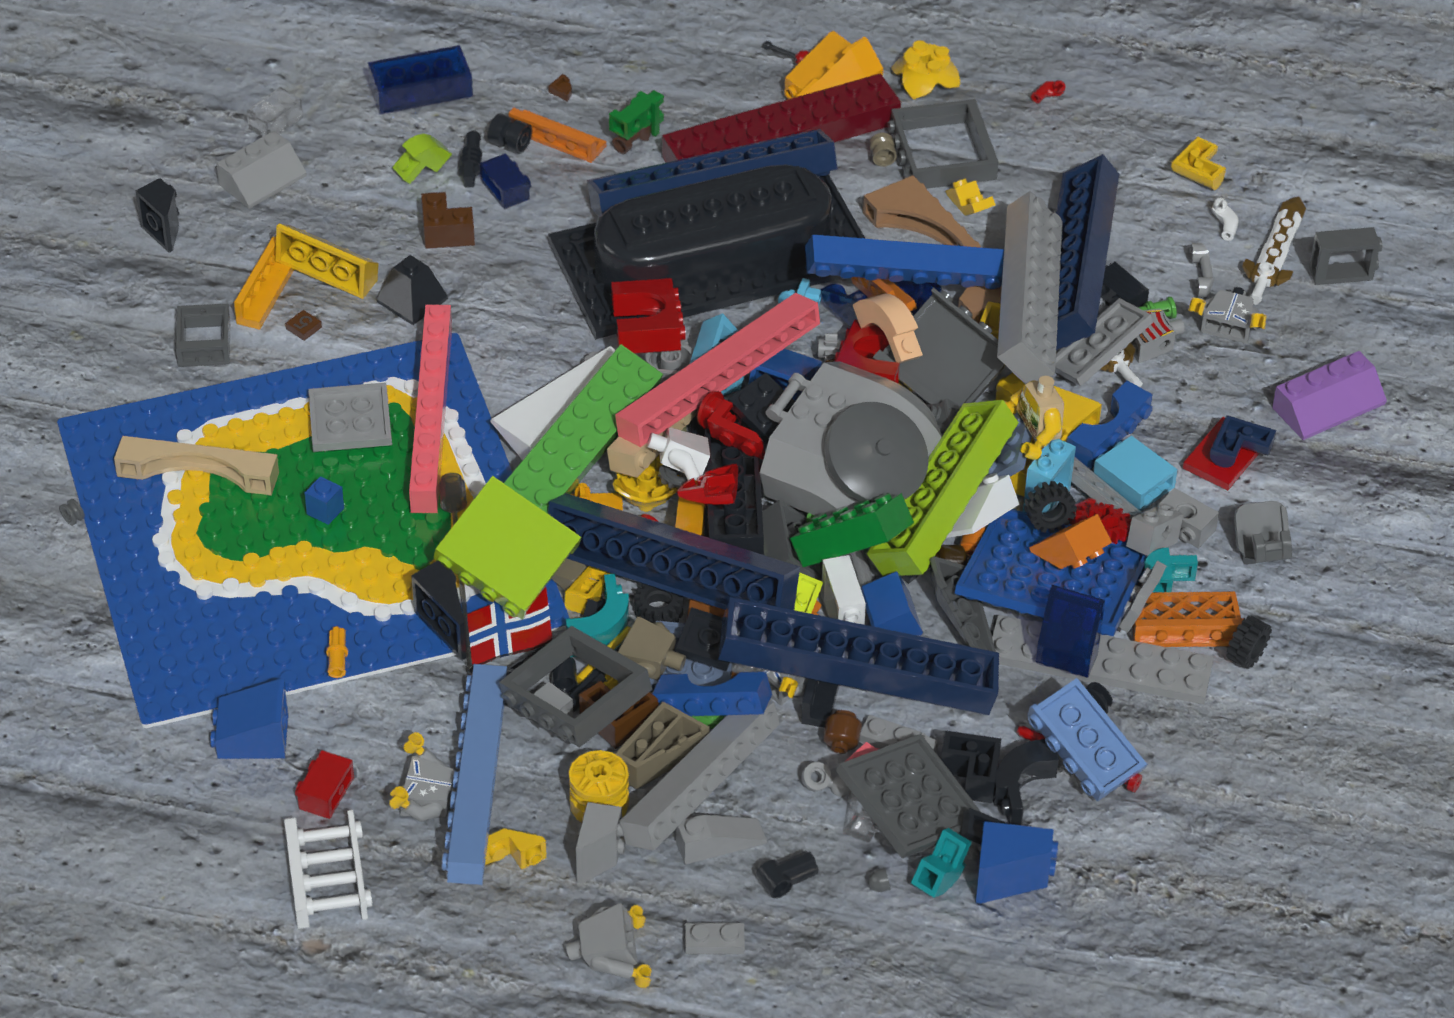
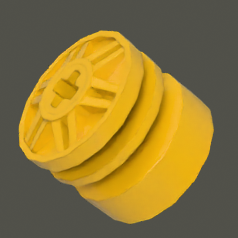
M603 750L589 751L580 755L571 764L569 770V800L571 812L578 821L583 822L587 802L622 807V818L626 815L629 807V773L627 765L621 757Z

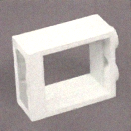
M850 556L823 559L821 597L828 617L864 625L866 603Z

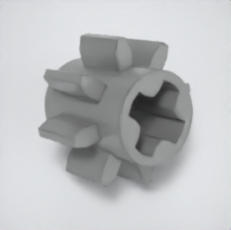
M825 333V339H818V358H825L824 363L834 362L836 352H840L841 341L844 339H837L838 334Z

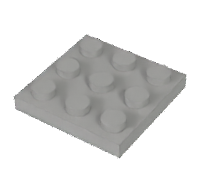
M386 382L308 389L313 452L392 445Z

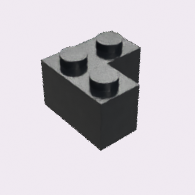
M945 731L941 755L942 762L952 775L966 777L965 792L972 801L993 803L1002 738Z

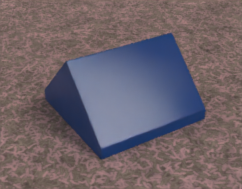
M897 571L861 587L871 626L911 635H922L923 631L910 592Z

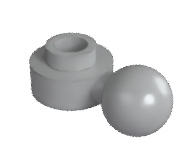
M813 762L806 766L802 772V783L810 791L817 792L830 787L833 794L839 797H845L851 792L839 775L831 776L830 769L824 763ZM812 773L819 775V782L812 781Z

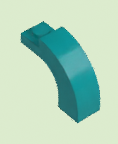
M615 574L604 575L606 599L604 607L592 616L566 619V630L573 626L607 646L628 625L629 593L622 594V585H616Z

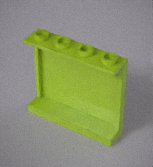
M492 476L436 547L434 559L436 561L439 560L446 568H450L458 575L462 583L467 586L473 585L480 590L481 595L491 602L496 601L503 606V610L512 617L517 616L523 620L526 611L570 553L573 554L579 547L581 536Z

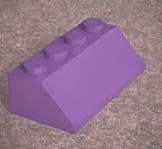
M1357 351L1276 386L1272 408L1302 440H1305L1385 405L1387 400L1375 366L1360 351Z

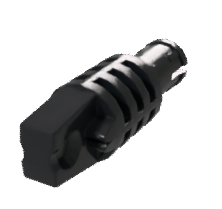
M469 131L466 134V144L461 150L459 176L463 175L465 187H474L476 176L481 173L483 152L480 149L481 135L477 131Z

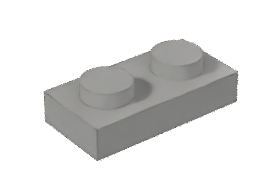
M686 923V954H744V923Z

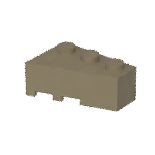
M662 702L615 753L627 765L629 785L638 789L672 770L709 734V726Z

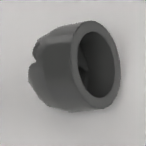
M885 867L871 872L868 883L872 890L876 892L891 890Z

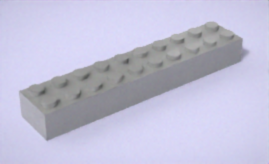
M1031 191L1007 206L997 358L1024 384L1032 380L1039 381V378L1042 376L1051 377L1055 375L1062 240L1061 218L1058 214L1052 213L1046 207L1043 199L1036 197Z

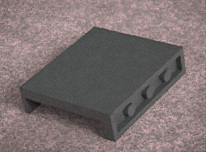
M932 288L931 297L913 316L918 326L914 333L923 355L917 359L900 363L899 383L926 405L940 404L943 400L949 399L961 407L963 403L975 402L1006 365L997 358L998 339L991 334L992 329L982 321L979 324L971 318L973 314L961 305L958 308L953 304V298L944 290L938 292L935 288ZM890 344L883 352L879 349L873 356L874 360L896 362Z

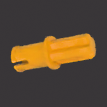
M338 626L330 630L329 647L326 649V655L329 657L328 673L333 678L345 676V657L348 655L346 630Z

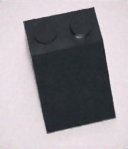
M438 560L411 575L414 612L462 661L466 659L465 630L456 587V577L450 568H446Z

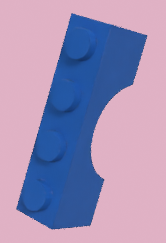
M1127 380L1112 394L1110 413L1114 417L1113 420L1100 425L1082 423L1067 437V443L1076 446L1075 457L1091 470L1098 456L1113 449L1128 433L1132 434L1143 419L1146 420L1153 410L1151 406L1153 394Z
M740 672L731 680L715 686L695 685L689 680L688 674L661 675L652 694L658 699V706L665 702L689 716L764 714L772 696V691L766 672Z

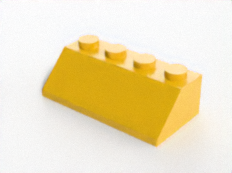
M280 223L276 226V262L361 299H364L378 281L379 263L294 226Z

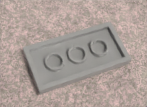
M1119 298L1097 318L1095 333L1088 338H1082L1072 343L1068 347H1063L1056 353L1055 372L1082 386L1154 322L1151 314Z

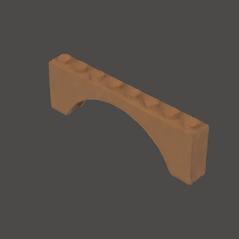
M913 175L864 195L863 214L876 228H900L918 232L935 239L943 245L981 247L979 242L967 233L966 229L953 218L949 211L947 212L939 200L933 197L925 185L920 183ZM983 286L967 287L959 298L958 308L962 305L973 314L971 318L979 324L988 301L1001 304L1002 286L996 289H987Z

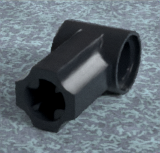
M804 851L780 863L777 860H769L763 863L758 868L756 876L769 895L777 899L786 895L793 885L817 875L818 866L812 853Z

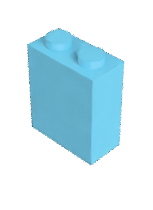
M1132 435L1123 442H1118L1107 453L1098 456L1094 462V473L1139 511H1143L1175 488L1178 469Z

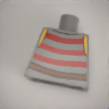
M1161 309L1144 310L1151 314L1154 322L1131 342L1135 347L1134 357L1137 362L1142 363L1172 351L1175 335L1183 334L1185 331L1183 321L1181 319L1169 321Z

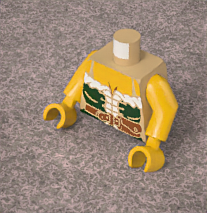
M1042 376L1039 378V381L1032 380L1026 383L1024 387L1010 397V401H1004L1012 413H1014V407L1017 406L1016 412L1036 441L1034 444L1025 442L1020 450L1021 453L1026 454V458L1031 460L1040 458L1042 446L1046 447L1052 440L1061 439L1064 402L1054 388L1055 381L1050 376Z

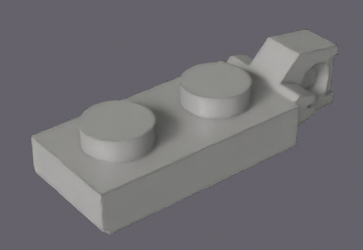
M872 715L868 716L861 729L859 741L862 743L868 742L879 749L922 734L935 753L938 750V741L928 737L926 734Z

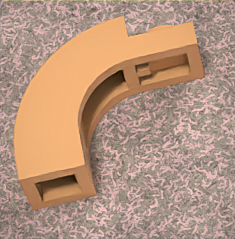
M881 294L859 300L852 305L861 329L877 324L883 330L897 363L917 359L923 355L914 333L918 329L917 323L910 310L899 298L891 294Z

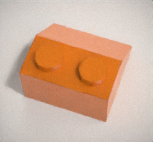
M1096 514L1056 532L1029 547L1031 553L1060 569L1069 565L1075 569L1088 562L1086 557H1089L1091 560L1105 553L1103 548L1112 542L1099 515Z

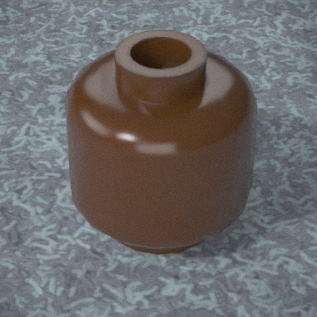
M835 711L826 720L823 734L825 744L831 747L833 752L845 754L848 750L855 749L860 740L861 721L851 711Z

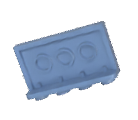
M1078 678L1040 704L1030 706L1027 716L1032 728L1044 735L1049 749L1060 755L1066 770L1070 774L1077 776L1081 781L1080 784L1083 791L1088 796H1093L1097 802L1146 768L1147 763Z

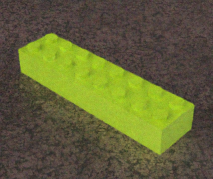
M1004 400L963 403L930 454L928 470L923 483L915 493L905 500L914 524L890 541L872 546L867 552L868 557L883 577L896 571L900 576L923 575L928 569L930 558L935 556L941 549L942 543L953 530L954 524L965 511L966 505L977 492L978 486L989 473L990 467L1000 455L1002 448L1012 436L1014 429L1019 423Z

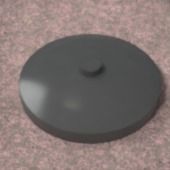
M862 402L847 408L833 421L825 440L826 462L833 478L847 494L860 502L867 499L870 503L875 502V498L886 493H890L891 496L902 493L904 500H906L917 491L926 477L929 458L922 433L906 414L888 404Z

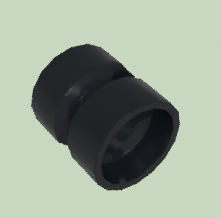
M499 113L491 121L487 136L489 142L501 147L506 146V149L521 154L527 149L533 131L530 124L519 120L515 121L514 118Z

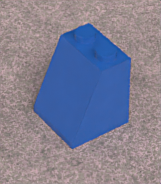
M783 349L752 370L748 384L764 373H767L785 390L793 373H799L806 380L811 381L821 367L822 361ZM797 390L792 398L796 401L803 391Z
M277 679L219 697L218 709H213V725L216 726V731H211V748H216L217 759L285 758L289 718L285 679Z
M984 822L976 903L982 904L1047 888L1049 876H1055L1058 841H1053L1054 829Z

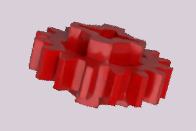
M1100 502L1099 506L1089 503V507L1082 505L1081 510L1077 509L1074 524L1098 514L1112 543L1117 544L1118 540L1126 541L1132 519H1129V513H1123L1122 508L1114 509L1113 504L1104 505L1103 502Z

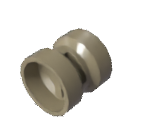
M888 133L875 134L870 139L873 161L878 166H889L895 162L897 157L893 138Z

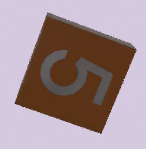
M302 310L286 322V330L304 341L322 328V321L305 310Z

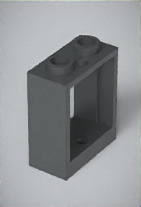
M1375 228L1315 232L1309 266L1314 284L1325 285L1372 281L1375 270L1379 268L1378 253L1382 251V239L1377 236ZM1366 250L1364 261L1329 264L1330 253Z
M228 303L177 306L176 352L179 367L230 364L231 321ZM223 326L222 339L186 341V328Z

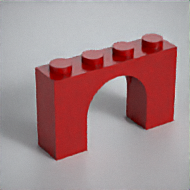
M672 278L611 282L614 317L651 315L650 317L617 319L618 347L623 345L633 353L681 350V340H686L685 325H683V313L681 312L678 287L673 288Z
M855 319L851 328L846 330L845 340L841 341L840 352H836L834 362L846 363L899 384L900 363L869 359L873 358L879 349L883 352L889 345L883 330L877 324L861 329L858 320Z

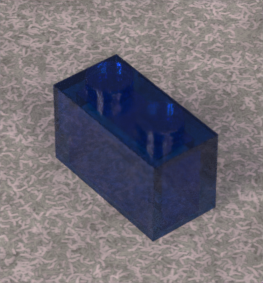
M506 153L480 163L481 182L503 209L530 200V179L527 175H523L517 163L512 161Z

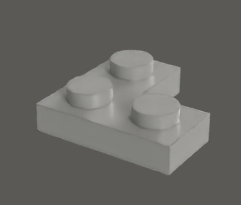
M1157 560L1152 569L1147 567L1139 579V582L1142 584L1140 587L1134 586L1131 602H1127L1119 628L1129 632L1139 617L1147 599L1159 583L1166 565Z

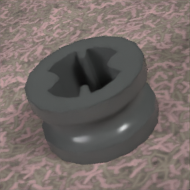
M70 499L68 505H60V512L69 525L73 526L77 523V520L81 521L85 518L83 509L75 499Z

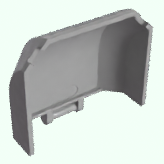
M840 361L823 363L811 381L806 380L799 373H793L789 379L788 386L778 400L766 410L768 418L780 424L769 438L760 470L764 495L776 501L781 500L789 506L815 516L822 513L831 516L833 511L845 506L848 507V510L853 509V506L860 501L851 497L838 485L826 462L825 440L833 421L847 408L858 403L880 402L888 404L902 411L916 424L924 437L929 458L942 438L935 416L924 402L898 383ZM796 391H803L788 413L783 411Z

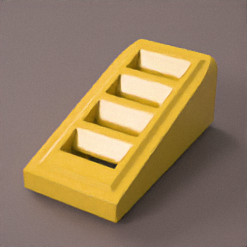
M588 566L565 591L566 609L584 614L588 599L602 596L604 592V575L613 573Z

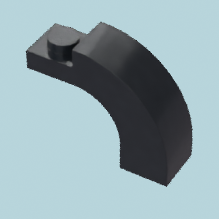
M1045 739L1030 741L1014 748L1002 759L998 766L994 789V806L1002 805L1003 816H1008L1011 825L1022 826L1024 808L1020 794L1021 787L1033 780L1057 777L1058 755L1057 752L1054 753L1049 749Z

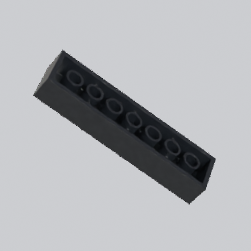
M732 409L729 411L737 418L734 423L752 430ZM704 428V436L708 438L710 450L706 472L732 464H737L738 486L735 502L732 504H707L708 538L764 555L759 458L748 456L742 450L733 446L724 445L720 440L711 437L709 428Z

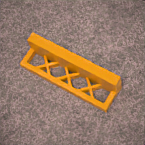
M274 236L271 238L234 301L236 324L260 330L295 270L275 261L276 237Z

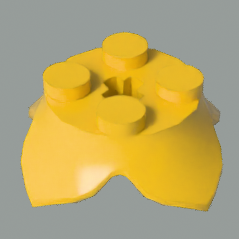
M922 40L915 41L913 46L891 68L894 74L903 75L904 89L913 100L929 94L937 83L949 89L960 87L959 72L950 59L949 49L944 46L928 44Z
M660 454L638 477L616 472L617 479L613 480L612 483L614 490L622 495L627 502L638 506L644 512L651 511L654 507L664 504L678 491L677 488L670 489L668 484L661 483V478L658 477L659 469L663 465L660 463Z

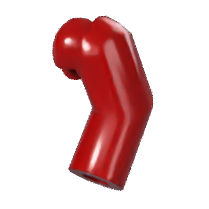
M1061 80L1044 82L1032 93L1031 99L1034 103H1040L1045 97H1058L1063 94L1066 85Z

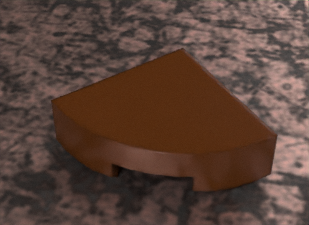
M564 74L560 75L548 86V92L568 101L572 96L570 79Z

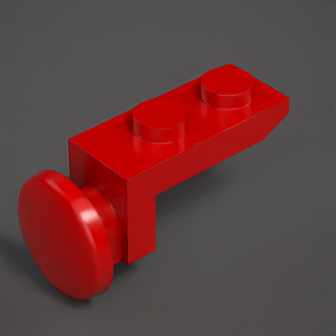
M719 391L708 393L700 404L697 416L698 423L703 428H709L711 437L720 440L724 445L733 446L742 450L748 456H756L763 460L765 451L762 439L755 431L734 423L737 418L729 412L733 407V403L725 400L723 394Z

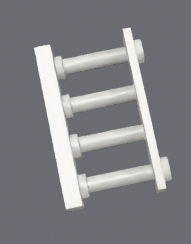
M353 810L348 811L349 825L303 831V829H297L296 818L284 819L298 929L310 927L308 915H314L316 911L360 905L362 920L368 919L367 907H372L370 889L364 890L357 840L358 838H363L361 822L354 819ZM351 837L352 848L306 854V851L300 852L299 846H305L307 842ZM354 859L355 871L309 877V874L303 875L302 869H308V865ZM357 882L358 894L312 900V897L306 898L305 892H311V888Z

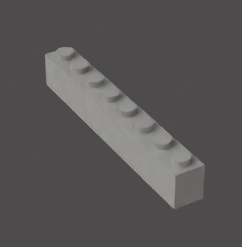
M769 701L764 714L727 715L620 820L626 845L654 851L778 727L779 717L774 701Z

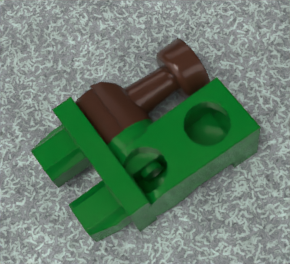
M655 90L648 94L640 91L631 100L630 105L621 112L614 109L609 113V130L618 135L612 141L617 152L626 154L632 149V143L637 139L648 141L651 135L656 137L660 133L659 124L664 121V114L659 110V106L664 103L663 94Z

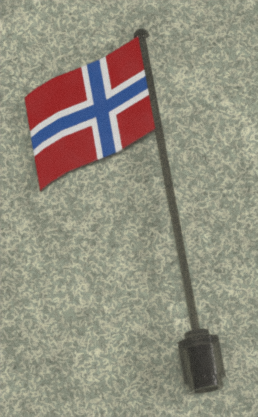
M447 473L441 477L439 482L440 505L444 511L452 513L454 526L458 520L457 512H460L467 506L466 487L461 475ZM459 580L467 658L465 671L467 673H473L474 664L483 665L501 657L534 650L552 641L546 587L526 611L525 618L522 620L517 616L512 617L508 615L499 603H493L467 613L465 584Z

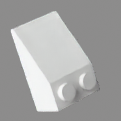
M997 473L985 476L978 486L977 492L972 496L965 507V511L960 515L953 526V530L946 538L974 534L1018 506L1019 502L1010 476H998Z

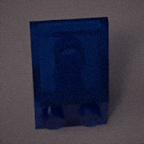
M1051 585L1037 645L1036 663L1088 678L1099 652L1105 600Z

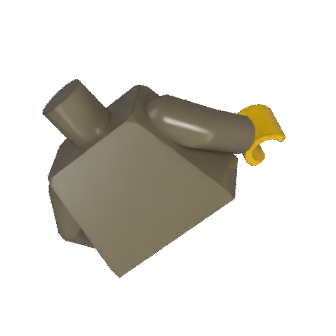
M641 617L636 618L618 653L646 668L649 678L655 680L660 679L667 667L681 671L686 661V655L674 652L676 637L662 622L651 623ZM606 674L607 682H604V684L612 690L620 682Z

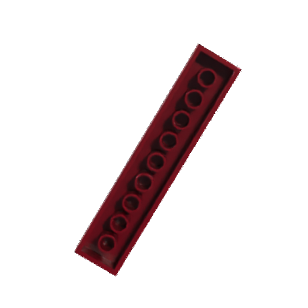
M879 73L662 135V158L667 163L816 129H821L835 143L887 128V122L891 121V109L901 108V101L882 74Z

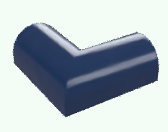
M1226 415L1211 448L1210 458L1216 465L1228 468L1234 465L1241 448L1268 456L1275 440L1276 430Z

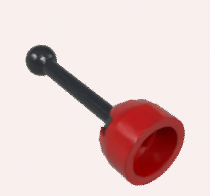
M770 41L763 43V47L766 50L772 49L795 58L796 65L810 53V51L802 50L795 54L772 45Z

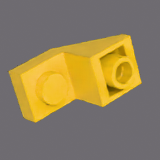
M965 178L953 182V188L945 190L946 195L965 216L995 206L993 196L983 198L976 180L967 182Z
M503 828L488 836L485 865L502 860L509 854H511L521 870L531 865H536L547 858L546 840L543 836Z

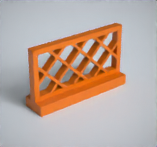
M1152 592L1146 601L1149 605L1142 609L1132 626L1133 641L1163 647L1230 646L1229 642L1233 639V633L1238 630V625L1242 624L1244 619L1240 615L1236 592ZM1230 601V604L1224 607L1217 602ZM1164 602H1173V603L1176 604V605H1174L1172 608H1170L1169 606H1167V605H1165V604H1163V603H1164ZM1191 602H1200L1202 605L1196 607ZM1183 608L1191 613L1185 616L1178 611ZM1211 608L1218 613L1213 616L1205 611ZM1154 609H1158L1161 612H1163V614L1161 616H1157L1154 613H1152V611Z

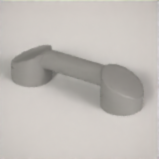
M1191 243L1190 261L1191 263H1201L1203 277H1197L1196 295L1197 297H1208L1214 283L1208 249L1202 243Z

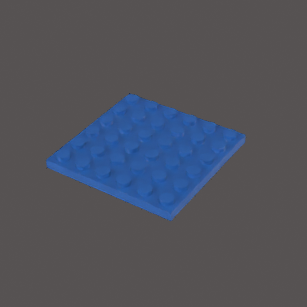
M1011 509L989 523L956 584L955 594L970 600L976 599L996 607L1002 606L1022 614H1031L1048 621H1057L1069 624L1074 628H1083L1095 631L1100 635L1114 637L1124 615L1127 602L1131 600L1133 588L1135 585H1138L1139 579L1144 572L1145 560L1148 556L1127 547L1128 539L1124 542L1118 540L1117 544L1111 543L1104 547L1105 553L1091 560L1089 557H1086L1088 561L1086 564L1075 569L1071 565L1060 569L1031 553L1029 547L1055 533H1050L1048 529L1046 533L1041 532L1040 529L1037 530L1026 515V512ZM1063 524V525H1061V526H1062V528L1064 529V528H1066V527L1071 526L1072 524H1069L1068 526H1066L1065 524ZM1057 527L1054 528L1055 533L1059 531Z

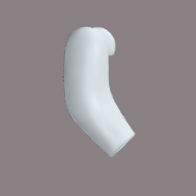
M1217 198L1214 200L1212 212L1223 225L1222 238L1226 241H1231L1238 228L1239 219L1236 213L1227 205L1225 199Z

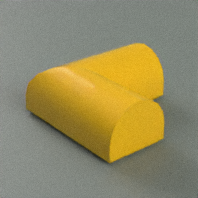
M1198 136L1171 163V168L1175 173L1212 190L1219 188L1226 172L1225 167L1210 161L1217 153L1218 145Z

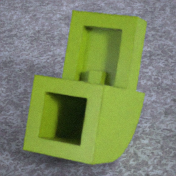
M418 134L408 139L402 145L406 151L392 168L404 181L411 184L425 166L438 172L452 153L435 137L429 134Z

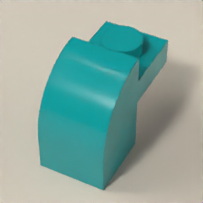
M1169 547L1153 551L1145 560L1144 570L1147 567L1152 569L1157 560L1166 565L1165 571L1153 592H1172L1173 581H1195L1197 555H1170Z
M950 828L944 829L933 854L921 859L911 884L933 898L946 893L962 874L966 866L963 861L972 842Z

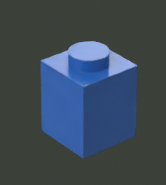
M320 476L305 492L307 515L329 525L344 509L342 486Z

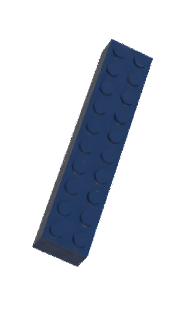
M821 129L589 179L587 180L591 208L600 217L611 206L626 199L764 166L785 164L799 166L810 170L818 176L828 175L830 171L837 170L838 167L834 141Z
M1104 154L1062 175L1056 214L1062 220L1056 350L1068 347L1082 338H1088L1096 331L1120 175Z
M568 493L549 501L548 514L581 536L579 547L573 554L570 553L567 559L724 610L726 609L729 597L791 610L795 609L800 566Z
M729 597L722 618L718 660L990 715L998 696V652Z

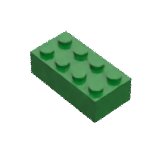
M886 493L875 498V502L872 503L867 499L855 504L854 508L850 510L845 506L833 511L831 516L822 513L811 519L812 522L798 528L799 532L790 539L802 567L823 562V559L836 558L888 542L914 524L902 493L894 496Z

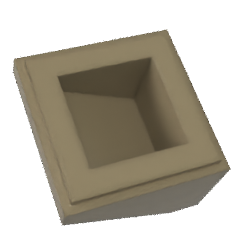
M566 559L551 579L566 591L587 566Z

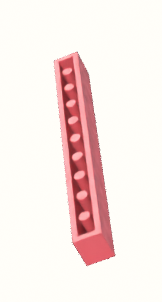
M794 293L615 414L618 436L639 447L645 445L651 433L661 434L700 407L701 402L711 391L722 392L820 324L818 302Z
M425 305L409 489L411 513H438L452 336L451 305Z

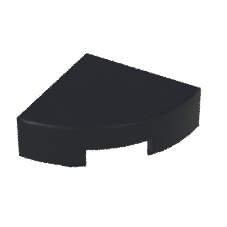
M600 597L589 598L583 617L592 616L597 611L599 612L604 607L606 599Z

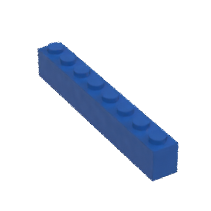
M812 235L805 246L807 273L816 274L820 277L835 275L846 279L862 277L866 280L889 279L891 282L913 281L916 284L929 282L937 283L941 286L956 284L963 287L983 286L987 289H996L1002 286L1004 249Z

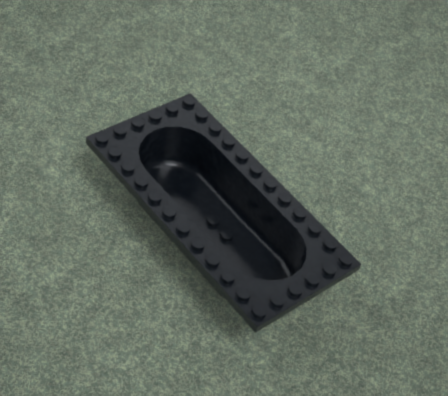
M788 164L764 166L626 199L611 206L595 223L548 234V241L596 339L617 334V319L651 316L631 315L614 317L611 282L672 278L673 288L678 287L681 312L684 318L777 295L783 291L798 290L802 278L809 279L810 286L842 279V277L835 275L820 277L816 274L807 273L805 250L807 242L812 235L866 238L829 174L818 176L806 168Z

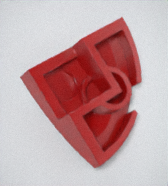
M737 464L709 470L705 472V475L697 478V484L695 479L691 478L678 489V497L703 504L734 503L738 486Z

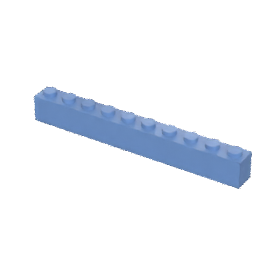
M474 664L473 674L467 675L466 692H470V694H465L464 711L468 712L462 713L461 730H465V732L459 733L458 749L463 750L462 752H457L456 769H460V772L454 771L453 788L457 789V792L452 791L450 808L455 810L454 812L449 811L448 829H452V832H446L445 849L449 850V853H443L442 870L447 871V883L483 885L505 704L504 699L501 698L502 692L499 682L507 676V666Z

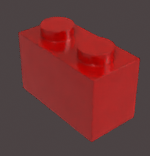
M321 750L317 759L311 761L304 781H299L296 787L295 795L298 797L299 809L331 819L354 779L353 760Z

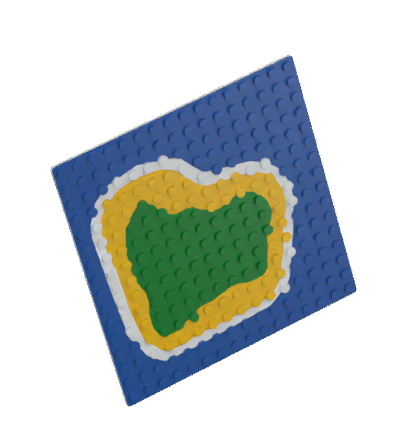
M452 333L438 513H411L409 489L422 340L58 419L57 424L79 504L85 515L84 522L143 728L155 727L213 713V709H218L219 697L277 679H285L286 695L456 655L414 612L411 575L436 562L434 559L436 547L489 479L494 476L504 483L513 473L496 428L490 422L492 418L459 334ZM386 382L392 445L313 452L308 389ZM122 436L277 454L279 475L272 495L247 493L227 478L203 471H170L143 480L117 477L114 457ZM320 476L342 486L344 509L329 525L307 515L305 492ZM455 574L456 587L464 620L466 653L471 650L467 614L497 602L488 601L481 595L480 590L473 585H465L459 580L458 575ZM551 579L545 587L547 589L551 631L556 632L565 630L566 619L570 618L557 584ZM335 626L346 630L348 655L345 657L346 674L341 678H333L328 673L329 657L326 655V649L329 647V632Z

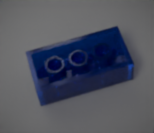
M460 45L368 62L369 85L380 114L473 97L472 74Z

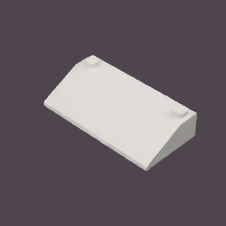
M609 346L492 418L490 422L518 456L524 460L616 350Z

